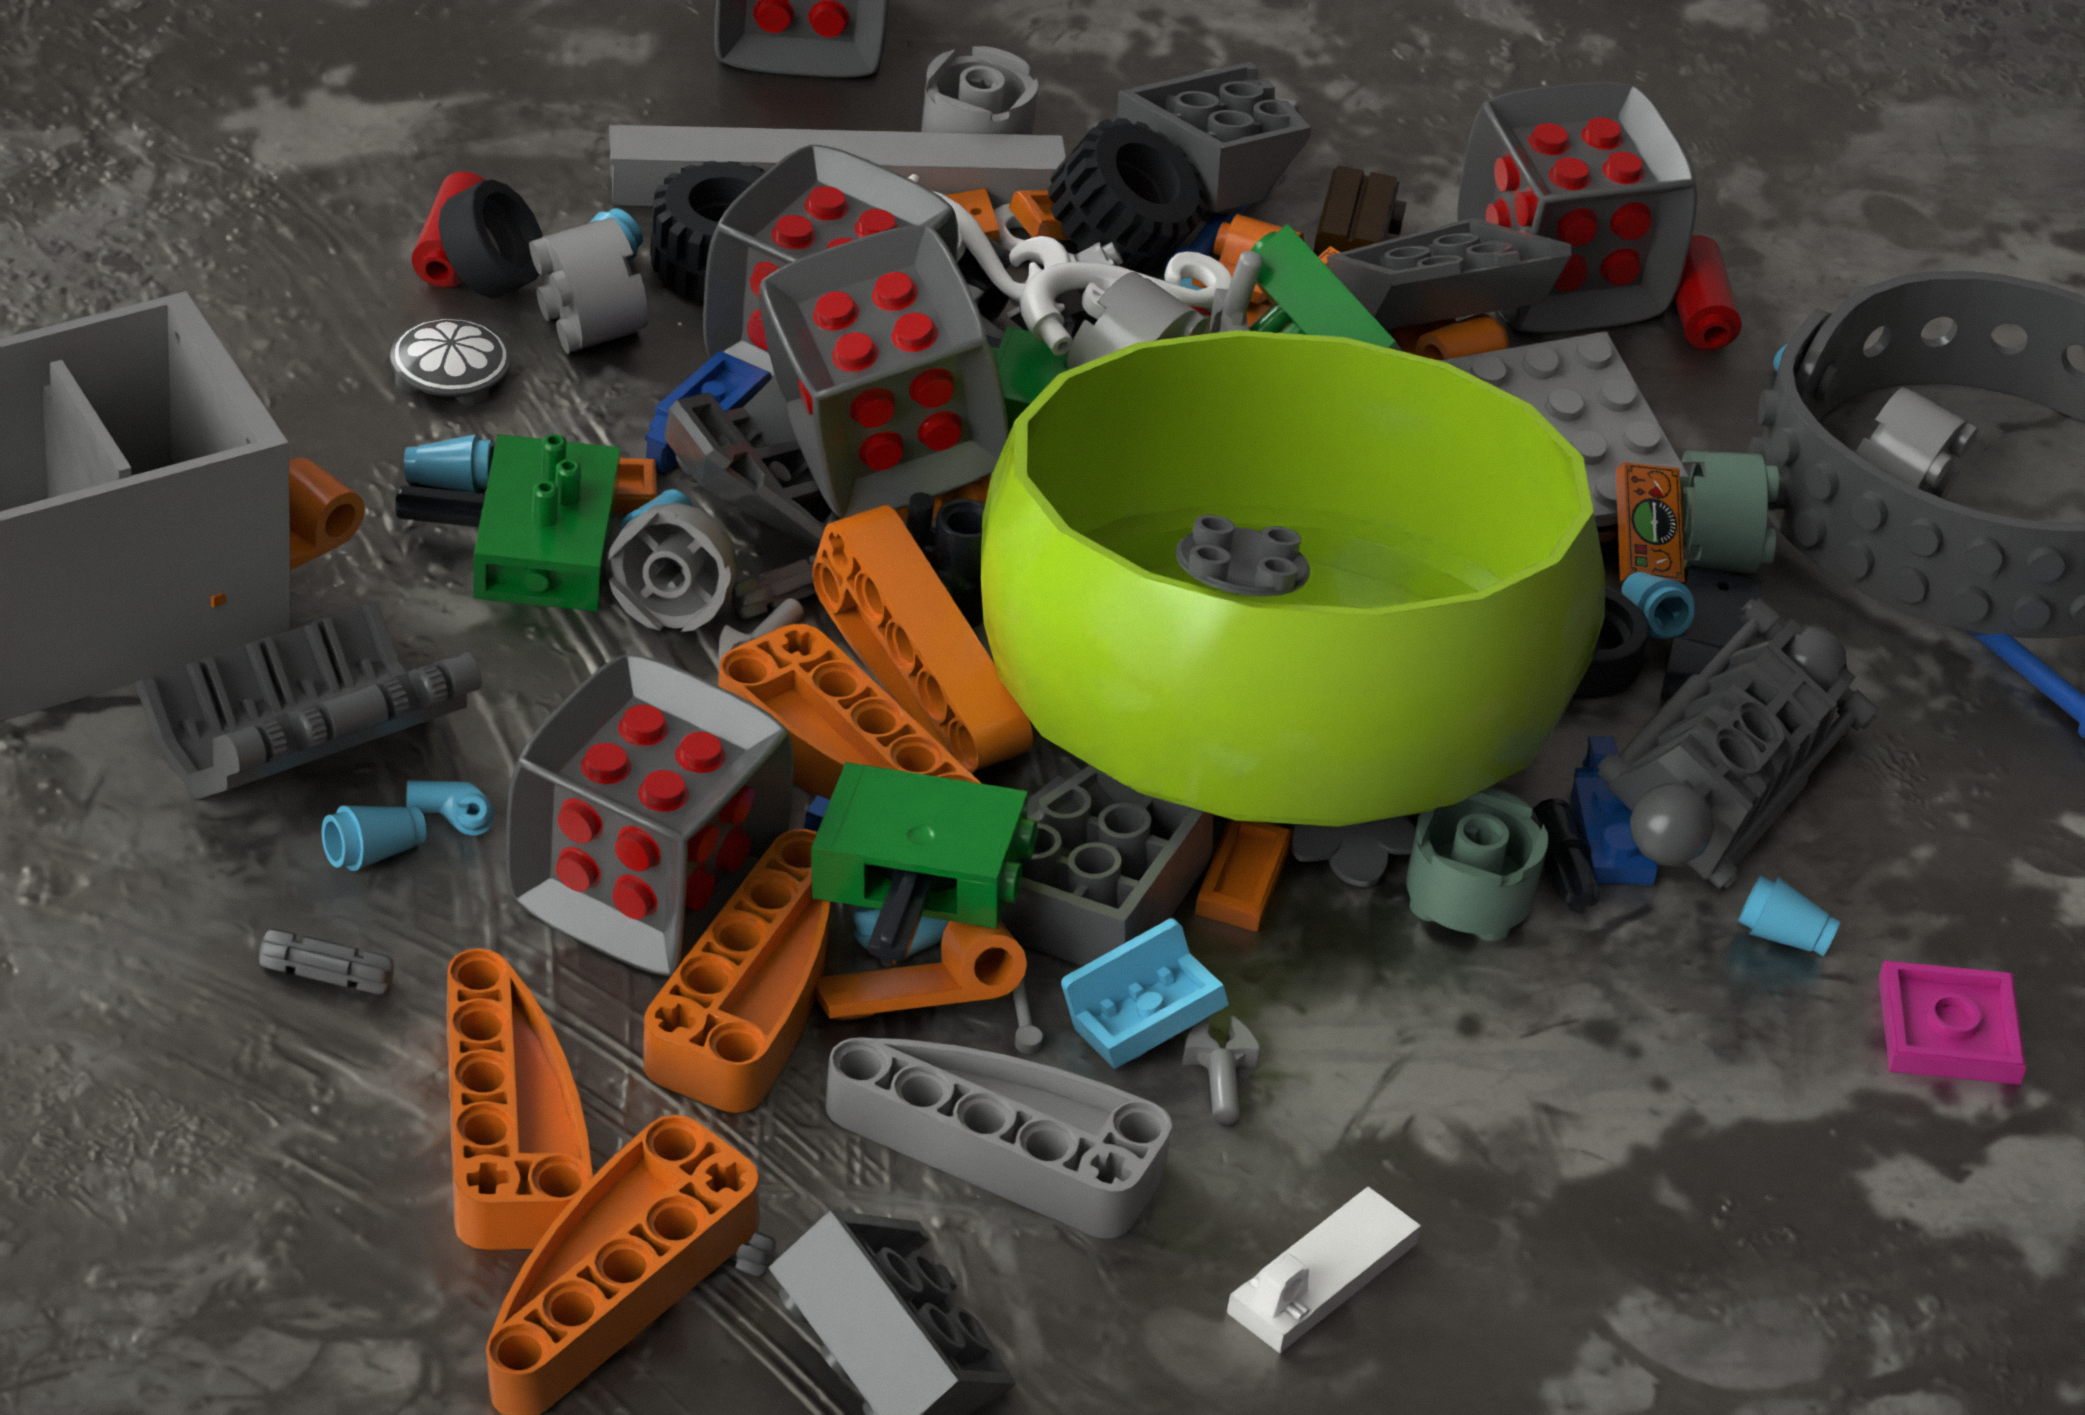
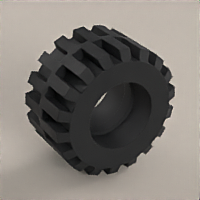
M1116 118L1114 122L1109 119L1099 122L1096 127H1092L1051 176L1050 181L1052 185L1048 188V198L1054 203L1051 207L1054 218L1063 225L1061 231L1067 239H1072L1078 245L1076 249L1080 252L1098 242L1102 246L1113 242L1123 260V263L1119 264L1122 268L1141 274H1147L1150 269L1156 270L1202 221L1201 216L1205 213L1206 203L1202 200L1206 195L1204 185L1196 179L1199 173L1194 164L1186 160L1185 152L1179 146L1175 147L1169 142V137L1159 130L1157 133L1150 130L1149 126L1145 123L1137 121L1135 124H1132L1127 118Z
M707 161L703 162V165L700 166L692 164L681 168V173H671L664 178V185H658L653 200L650 256L653 270L659 272V279L666 286H675L676 293L684 297L691 295L696 297V301L704 302L707 257L714 231L724 212L732 202L764 174L763 168L754 165L748 167L734 161H728V163Z

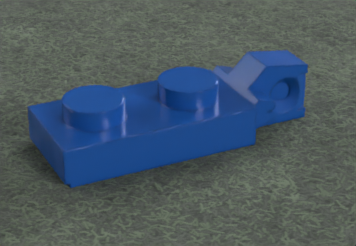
M719 350L655 406V418L649 424V433L645 435V441H647L645 459H655L656 470L663 473L678 464L676 453L664 439L669 407L676 400L710 392L724 411L741 408L771 380V373Z
M1588 736V750L1586 759H1583L1582 762L1583 768H1575L1571 800L1578 833L1588 841L1592 851L1589 865L1597 884L1653 885L1657 864L1644 856L1632 840L1630 827L1632 811L1606 787L1608 784L1597 774L1600 770L1597 765L1609 753L1612 755L1616 752L1618 753L1614 737Z

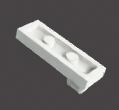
M1366 1187L1264 1267L1253 1279L1245 1282L1232 1292L1229 1298L1227 1313L1278 1353H1281L1413 1248L1418 1242L1421 1225L1370 1187Z

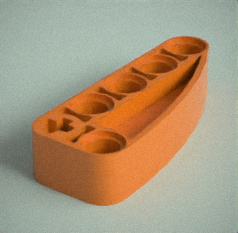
M886 504L828 523L824 529L813 564L812 577L816 594L845 640L885 692L970 773L1028 753L1033 744V733L1029 718L998 678L994 662L896 511Z
M806 624L783 626L731 649L723 655L719 662V687L759 706L787 728L793 745V783L815 798L819 795L826 799H831L845 762L980 783L977 778L833 641L813 626Z
M793 829L782 833L773 841L648 1006L644 1015L643 1069L646 1076L652 1082L730 1113L746 1112L754 1109L764 1100L787 1064L803 1033L816 1000V986L820 977H822L826 963L831 901L812 898L811 847L817 834L816 831Z
M468 949L455 955L449 962L447 970L446 1020L454 1227L457 1236L463 1243L475 1249H534L554 1220L579 1190L593 1177L588 1133L579 1094L567 1058L549 1020L530 989L499 953L490 949Z
M682 1115L664 1116L651 1122L619 1150L579 1190L550 1225L524 1263L503 1301L486 1346L489 1392L492 1405L497 1411L503 1415H540L547 1411L732 1256L741 1244H746L750 1241L754 1232L758 1231L760 1222L759 1176L756 1166L746 1156L698 1121Z

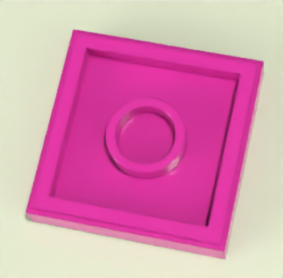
M1883 960L1879 973V985L1889 1072L2021 1085L2026 1071L2013 973Z

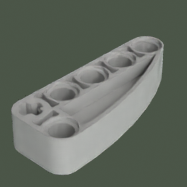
M850 1038L837 1044L832 1049L829 1057L825 1108L827 1115L834 1123L1088 1235L1098 1238H1115L1125 1234L1134 1225L1162 1182L1172 1131L1170 1116L1157 1104L1110 1085L1055 1067L1009 1055L957 1045L908 1039Z

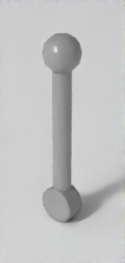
M1022 979L1019 986L1012 991L1019 1024L1015 1035V1047L1021 1053L1034 1054L1041 1048L1042 1032L1037 1027L1032 1026L1024 981Z

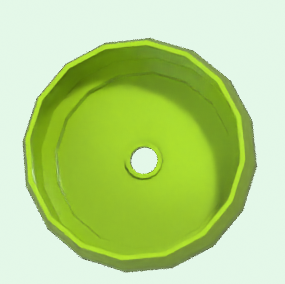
M1242 330L1134 343L1060 373L1015 420L992 472L982 516L981 590L986 634L998 678L1040 735L1140 794L1237 821L1340 827L1429 812L1439 807L1455 805L1529 767L1563 716L1592 661L1605 618V570L1584 457L1532 404L1449 363L1346 337ZM1202 515L1221 516L1230 520L1235 527L1260 532L1267 527H1284L1296 532L1301 537L1299 551L1310 566V576L1303 587L1284 595L1248 596L1231 593L1209 586L1189 575L1177 561L1176 548L1185 536L1193 532L1196 518Z

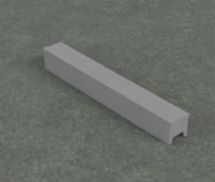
M610 125L612 205L653 206L655 191L658 185H664V178L671 173H681V168L691 164L700 166L703 165V162L716 161L717 163L734 161L748 167L754 165L763 168V173H766L776 163L797 149L808 145H822L862 157L907 178L912 174H917L919 177L917 183L943 195L986 188L994 210L1001 205L1011 203L1014 191L1048 190L1052 185L1050 179L1053 172L1066 158L1062 135Z

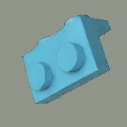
M1173 918L1160 923L1073 971L1061 980V986L1075 1031L1113 1069L1140 1057L1148 1050L1229 1006L1224 985L1189 953L1183 928Z

